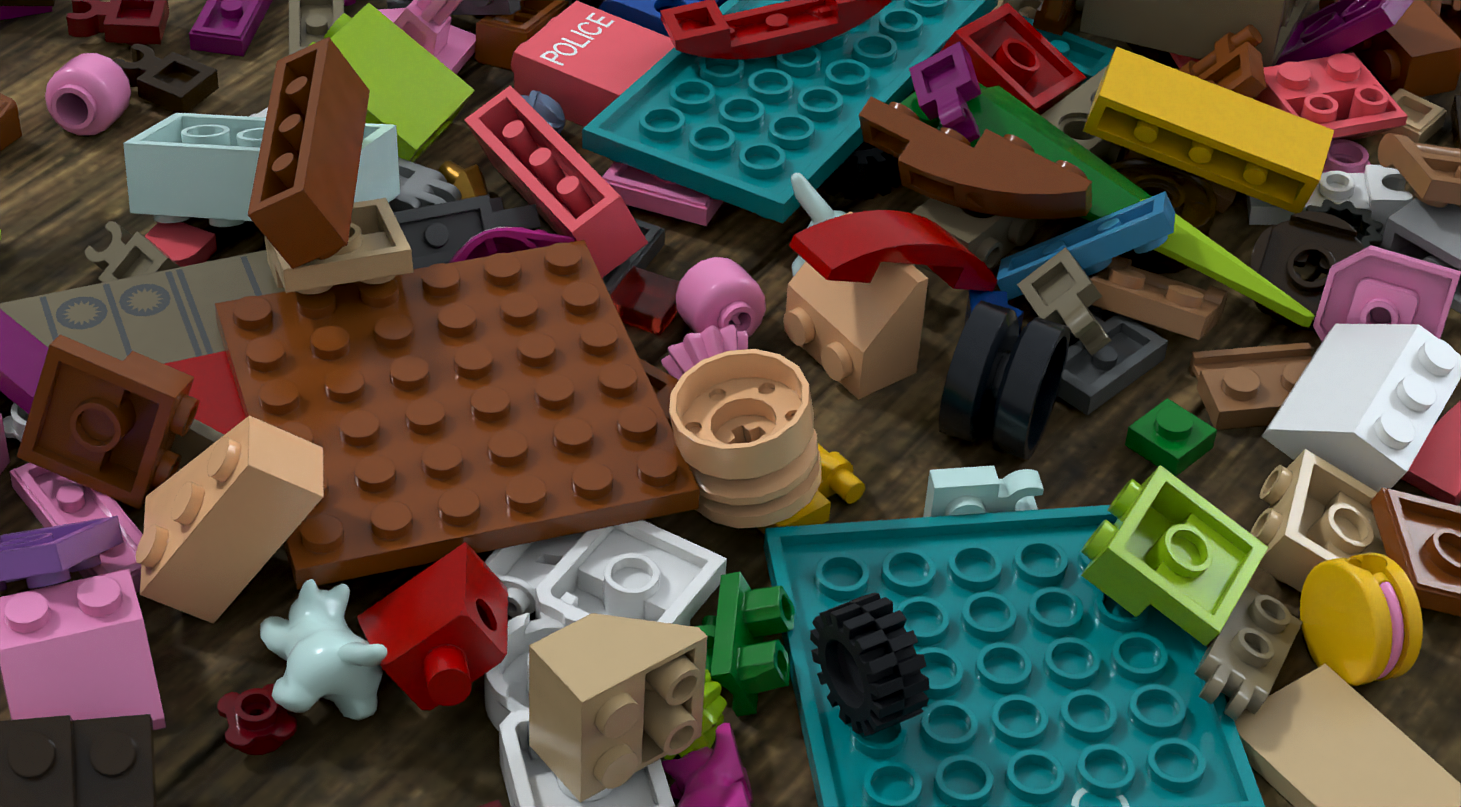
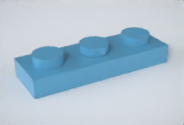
M1166 191L1001 259L997 275V284L1000 290L1007 292L1008 300L1024 295L1017 284L1065 247L1077 260L1087 276L1103 270L1112 262L1113 257L1133 249L1135 253L1140 254L1159 247L1166 242L1169 234L1174 233L1175 210Z

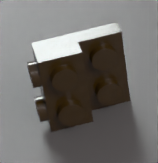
M144 714L73 720L70 715L0 721V807H157L153 721L151 715Z

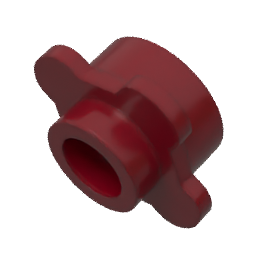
M267 684L263 688L249 689L241 694L230 692L219 699L217 704L218 714L227 719L229 728L225 732V740L230 747L249 755H263L275 751L285 740L290 739L296 733V719L288 715L287 710L277 704L272 697L275 684Z

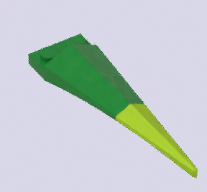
M979 83L982 94L966 102L976 121L980 137L985 129L1002 137L1005 134L1015 135L1026 141L1036 154L1054 163L1058 160L1067 161L1085 173L1087 179L1092 181V207L1087 216H1081V218L1092 222L1152 197L1002 87L993 86L986 88ZM916 92L901 102V104L915 112L920 121L938 130L943 127L939 117L930 121L921 110ZM980 138L970 142L971 147L974 148ZM1176 213L1174 233L1168 235L1166 242L1153 249L1215 279L1302 327H1310L1315 317L1307 308Z

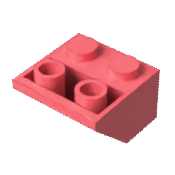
M1354 52L1347 54L1338 53L1329 57L1299 62H1285L1281 65L1263 67L1266 89L1260 92L1255 100L1334 130L1332 141L1366 138L1406 125L1407 114Z

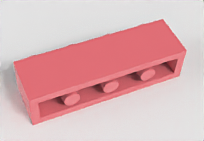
M511 85L464 119L492 165L530 205L536 204L538 214L558 235L573 237L575 241H585L602 278L648 244L622 197Z

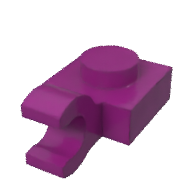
M960 41L909 68L919 107L930 121L939 117L943 127L957 131L969 142L980 138L978 126L966 102L982 93L971 57Z

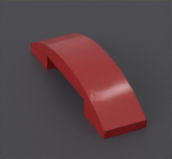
M705 0L660 10L661 21L677 51L714 59H755L787 54L830 40L865 22L891 3V0H790L727 15H722L715 0Z
M871 210L845 214L828 219L795 234L789 244L821 276L830 281L871 283L880 263L892 262L926 265L953 289L993 291L998 282L987 265L944 228L923 216L909 212Z

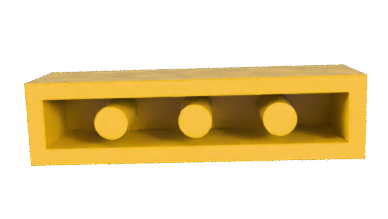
M1117 46L1101 79L1083 128V132L1295 214L1302 212L1321 179L1334 130Z

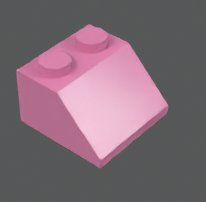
M129 569L0 597V673L11 720L70 715L73 720L150 714L153 721V730L166 727L144 619Z

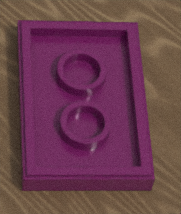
M1338 0L1299 21L1276 65L1338 54L1394 26L1414 0Z

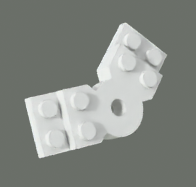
M644 520L586 531L535 588V620L530 621V613H525L508 621L507 655L500 664L484 674L485 707L489 719L499 731L500 767L511 807H675L661 759L635 772L621 786L613 789L606 788L581 803L529 746V645L591 613L690 626V619L720 585L721 575L726 574L727 558Z

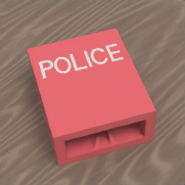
M576 0L558 16L553 17L546 26L529 40L521 43L514 51L511 61V70L514 73V89L520 95L528 96L532 90L541 91V93L548 95L560 104L565 119L585 127L671 51L674 45L670 37Z

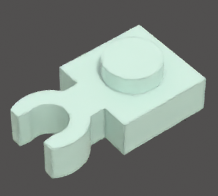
M995 466L933 469L929 471L923 517L1038 510L1034 496L1043 495L1044 489L1038 471L1032 469L1014 471L1003 479H998Z

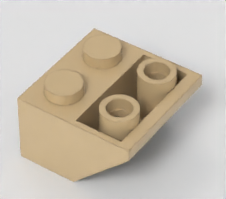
M591 613L529 645V746L580 803L606 788L613 789L621 786L635 772L666 755H675L684 751L695 739L701 736L707 635L699 627Z

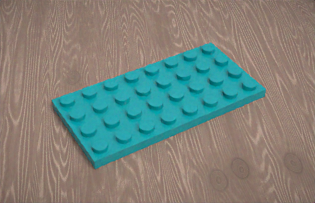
M727 0L719 9L722 15H727L790 0ZM891 0V3L877 14L839 36L802 50L771 57L733 60L714 59L690 55L677 51L674 47L582 129V148L605 156L612 161L650 173L662 180L671 181L706 194L710 198L722 200L751 211L763 218L784 223L801 206L795 197L791 176L795 173H801L816 190L864 142L859 113L869 98L872 96L888 105L890 102L901 103L915 90L909 68L939 53L956 30L991 12L998 5V0Z

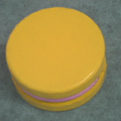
M1365 553L1349 558L1323 561L1317 564L1308 574L1301 592L1300 620L1302 621L1301 627L1306 646L1318 667L1326 664L1351 687L1368 684L1373 681L1394 679L1404 675L1411 669L1418 658L1422 645V613L1416 591L1410 579L1395 561L1383 554Z

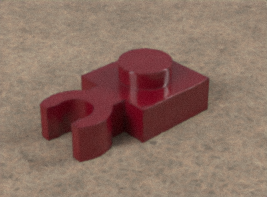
M71 0L73 13H67L66 16L70 36L90 37L98 33H105V41L111 43H126L131 46L134 44L161 45L169 17L168 0H110V2Z

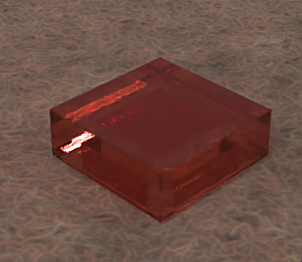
M633 266L611 293L610 297L623 323L661 335L678 313L676 308V292L679 281Z

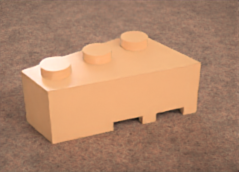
M249 415L148 494L145 499L144 531L136 551V562L141 564L140 595L214 624L324 497L323 447Z

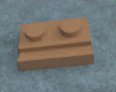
M1310 343L1192 352L1189 372L1191 376H1196L1198 380L1197 390L1214 428L1223 430L1268 426L1312 359L1310 356L1312 350Z

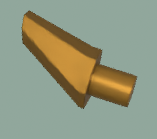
M448 160L438 169L445 176L447 183L453 184L459 189L462 196L461 200L489 195L484 176L478 165L475 164L464 169L453 161Z

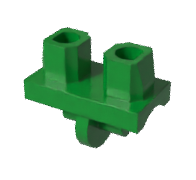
M740 571L721 575L717 616H705L702 620V625L695 626L699 627L707 635L705 669H708L712 681L719 682L722 687L726 688L733 695L732 710L737 717L757 713L759 692L789 686L790 663L788 653L780 640L763 642V637L793 630L795 616L794 605L782 586L751 590Z

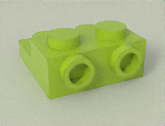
M1159 465L1142 485L1131 479L1115 497L1107 511L1118 519L1114 525L1105 519L1082 548L1081 552L1091 561L1081 576L1136 618L1151 604L1204 646H1207L1220 634L1269 547Z

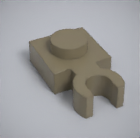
M109 221L105 225L107 231L112 234V242L109 247L102 252H98L91 246H88L85 250L87 259L104 271L98 278L103 283L180 267L137 231L132 235L113 221Z

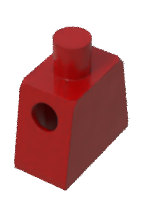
M467 542L455 548L357 616L369 644H383L387 648L388 654L380 663V666L423 711L432 710L438 705L454 706L463 702L471 692L472 682L500 664L507 655V587Z

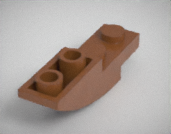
M871 96L859 113L863 140L898 158L902 186L929 198L962 209L1022 219H1061L1087 216L1092 207V181L1087 179V176L1081 169L1067 161L1058 160L1054 163L1036 154L1026 141L1015 135L1005 134L1002 137L985 129L973 148L970 142L957 131L946 127L938 130L920 121L915 112L898 102H890L888 105Z

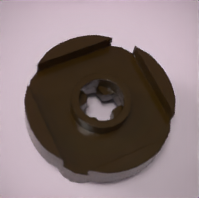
M1304 211L1291 215L1289 221L1279 223L1274 228L1272 224L1262 232L1253 248L1250 268L1307 308L1316 317L1331 266L1365 248L1356 238L1358 232L1346 221L1323 212ZM1308 259L1316 260L1319 262V271L1327 275L1323 279H1315L1314 282L1304 281L1301 279V275L1294 271V266L1304 267ZM1254 301L1256 307L1261 312L1270 315L1273 319L1284 325L1302 330H1315L1313 327L1315 317L1310 327H1302Z

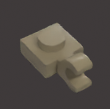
M1066 247L1017 284L1039 318L1062 325L1066 324L1074 336L1080 339L1091 356L1112 341L1088 309L1102 295Z

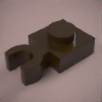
M134 44L131 46L133 62H126L119 58L113 60L126 74L130 87L138 88V96L175 113H188L219 88L216 69L175 52H171L165 58L160 59L155 57L154 51L150 47Z

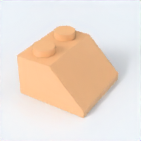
M805 262L788 283L786 312L783 318L784 331L795 345L801 346L824 368L830 378L840 382L859 400L917 372L929 278L913 264L881 262L871 283L826 280L812 266Z

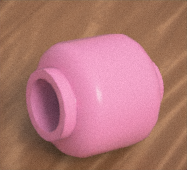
M83 53L69 60L54 73L47 83L45 100L52 118L64 130L78 136H94L109 128L124 113L129 105L131 89L126 74L111 58L98 53Z
M712 257L700 261L690 268L680 280L676 292V308L683 321L694 333H701L711 325L722 329L734 324L737 331H747L749 338L761 324L766 311L765 295L759 284L739 264L729 258Z

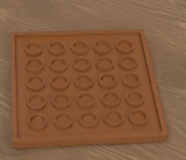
M584 240L555 243L550 246L510 253H496L487 257L446 264H433L429 267L413 269V273L396 275L392 280L381 284H367L357 281L333 285L329 290L319 294H302L297 291L286 293L284 291L260 296H246L237 300L215 303L217 325L245 418L250 415L323 447L324 497L283 543L297 590L301 589L304 582L309 579H313L318 586L437 562L464 542H467L477 554L699 509L700 488L688 463L683 459L675 443L673 430Z

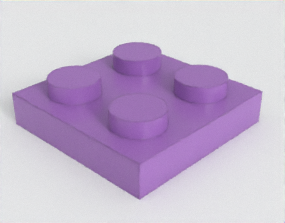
M118 516L0 535V592L7 589L6 583L26 579L28 588L45 587L69 580L71 578L70 572L100 565V553L124 542Z

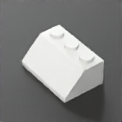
M1336 323L1322 341L1262 437L1293 460L1304 449H1307L1376 492H1379L1382 487L1391 489L1409 470L1460 381L1461 355L1447 342L1438 339L1419 324Z

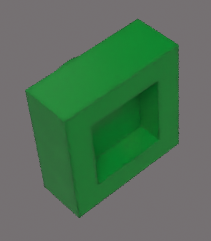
M1167 398L1128 427L1125 446L1157 467L1161 465L1176 477L1213 449L1217 429Z

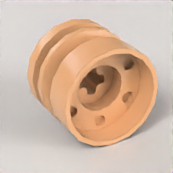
M759 349L725 351L703 359L682 374L670 394L669 414L675 443L683 459L688 463L700 488L699 509L695 510L713 523L739 529L772 525L791 518L809 504L821 484L822 463L820 451L818 450V437L814 429V412L810 387L800 367L777 353Z

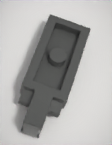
M489 195L393 212L411 247L413 269L429 267L438 263H449L456 251L471 237L488 229L496 227H523L535 230L541 228L536 204L504 210L502 198L490 199Z

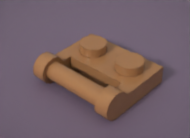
M1387 133L1383 136L1378 147V161L1380 165L1385 168L1397 169L1414 189L1413 193L1420 201L1434 207H1445L1447 203L1461 205V149L1416 143L1408 136Z
M1119 255L1112 258V262L1107 268L1090 278L1102 295L1101 298L1091 305L1200 340L1217 325L1228 297L1227 290L1211 285L1207 290L1131 266V259Z

